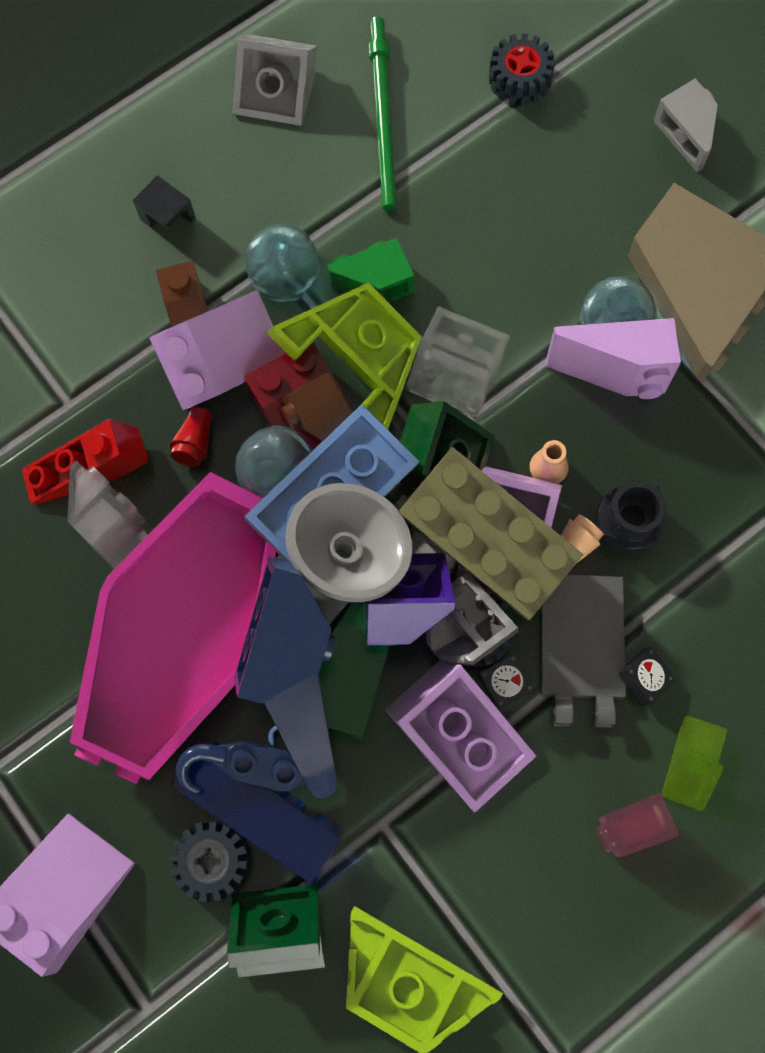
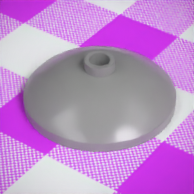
M335 483L312 490L297 503L287 523L285 534L286 548L292 565L311 587L330 598L346 602H365L380 598L392 591L400 583L411 563L412 539L403 516L398 513L397 508L385 497L360 485ZM336 551L344 552L348 558L340 557Z

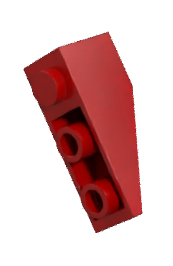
M108 419L22 468V473L30 503L37 505L119 479L147 464L149 460L139 428Z

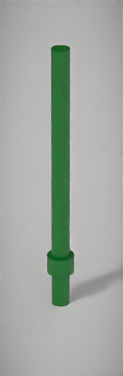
M374 17L371 19L372 41L369 43V59L373 62L382 209L384 211H394L397 208L387 68V61L390 59V45L385 38L384 19Z

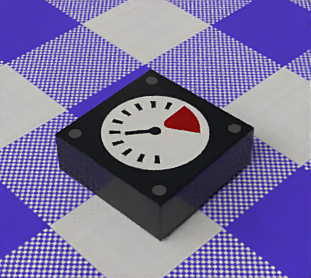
M652 646L642 649L619 672V675L642 706L652 704L676 680Z
M515 654L479 673L482 683L499 711L536 690Z

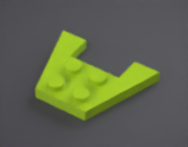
M369 282L275 325L266 332L294 361L319 337L372 390L369 396L362 402V405L388 430L422 336Z

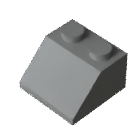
M250 34L237 40L232 114L301 126L314 83L317 46Z

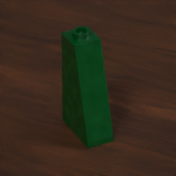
M352 602L331 634L335 636L334 649L329 661L322 660L318 678L328 732L362 742L390 646L367 645L364 602Z

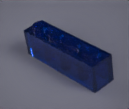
M196 761L189 768V778L193 783L201 787L200 793L195 794L187 791L179 783L177 776L171 783V786L311 884L316 883L343 841L335 835L340 828L320 813H318L314 820L300 810L305 803L288 791H282L278 796L268 788L236 781L211 762Z

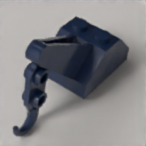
M272 556L268 558L234 675L237 697L261 704L265 703L289 751L248 741L223 745L197 744L188 748L180 756L176 765V775L179 783L187 791L195 794L201 791V787L193 783L188 774L190 766L200 760L213 763L236 781L278 791H290L299 785H305L313 796L327 798L337 789L338 781L318 678L322 660L329 661L335 645V636L330 635L331 628L300 572L294 568L290 561Z

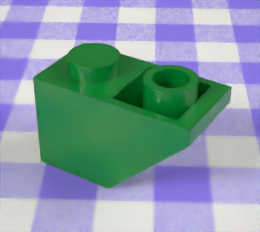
M397 238L387 242H376L367 250L353 255H342L336 258L333 263L327 264L330 286L339 292L347 293L369 282L388 303L414 293V273Z

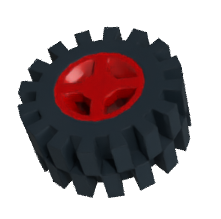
M522 33L520 40H517L516 34L510 35L509 43L504 38L499 41V47L495 46L490 60L489 84H492L491 90L494 94L499 92L498 98L504 101L506 97H510L509 104L515 105L517 99L521 100V106H525L528 104L529 98L534 104L539 101L540 95L544 98L548 88L550 89L555 67L554 53L552 50L548 51L549 45L545 41L539 45L540 38L535 35L532 41L527 40L528 34Z

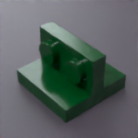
M318 884L232 894L227 957L229 968L236 967L238 978L325 967V952L320 926Z

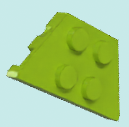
M353 907L350 919L346 1009L417 1052L428 1053L453 1032H457L468 1024L480 1012L500 1000L503 994L501 991L360 908Z

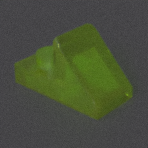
M688 715L683 717L661 797L700 811L704 810L723 772L724 766L718 764L728 729Z

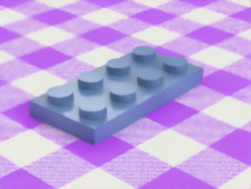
M361 404L248 512L244 520L284 560L291 562L286 548V527L294 507L306 494L328 484L348 483L369 488L385 497L417 466L419 461Z

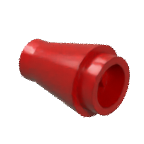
M200 407L191 408L189 416L171 441L170 448L172 451L170 456L177 463L187 467H198L201 461L207 458L210 423L213 415L208 410Z

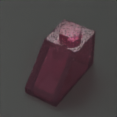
M661 793L598 817L601 826L596 828L603 848L607 853L613 851L615 858L630 855L680 836Z

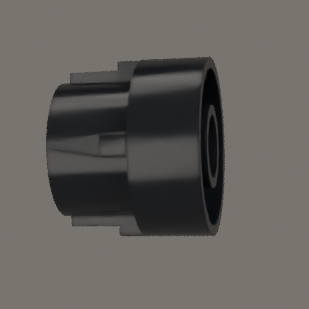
M633 481L618 487L616 486L608 491L598 508L595 518V525L604 534L600 540L606 547L621 555L634 556L647 552L658 542L667 525L666 504L659 491V486L655 488L646 482ZM626 512L634 513L640 520V526L629 524L622 518L621 514Z

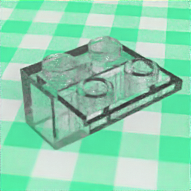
M438 306L422 338L406 390L433 402L445 401L464 415L476 420L506 357L510 335Z
M75 461L70 466L68 523L115 569L148 536L141 526L146 521L137 512V508L121 492L117 494L109 485V481L95 467L92 466L86 470Z

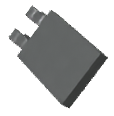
M567 575L541 606V697H553V726L570 727V723H573L572 698L594 699V728H612V725H615L616 719L613 699L623 700L626 697V685L619 675V672L625 667L623 577Z

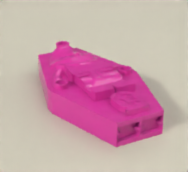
M210 472L108 575L99 593L70 738V744L78 747L74 754L75 756L98 766L101 759L117 766L113 774L134 784H137L140 777L150 780L235 686V671L269 556L276 557V551L244 520L245 515L263 498Z

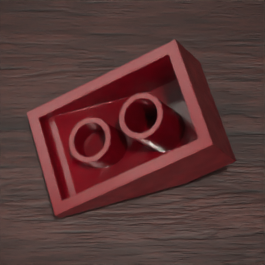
M314 342L295 361L285 353L244 376L249 395L294 468L318 444L302 434L298 427L294 429L290 427L281 411V408L285 406L281 399L282 397L320 375L329 372L353 413L331 369Z

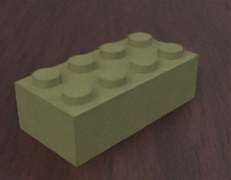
M453 447L450 448L398 511L404 520L527 620H530L584 555Z

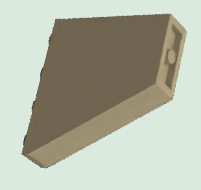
M673 183L635 235L628 258L662 318H674L678 346L696 378L704 382L711 370L718 374L731 354L725 351L730 342L739 344L751 326L745 322L750 313L758 316L765 306V235Z

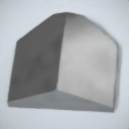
M466 572L451 583L455 599V609L426 631L427 645L441 662L474 665L519 632L518 627L477 581Z

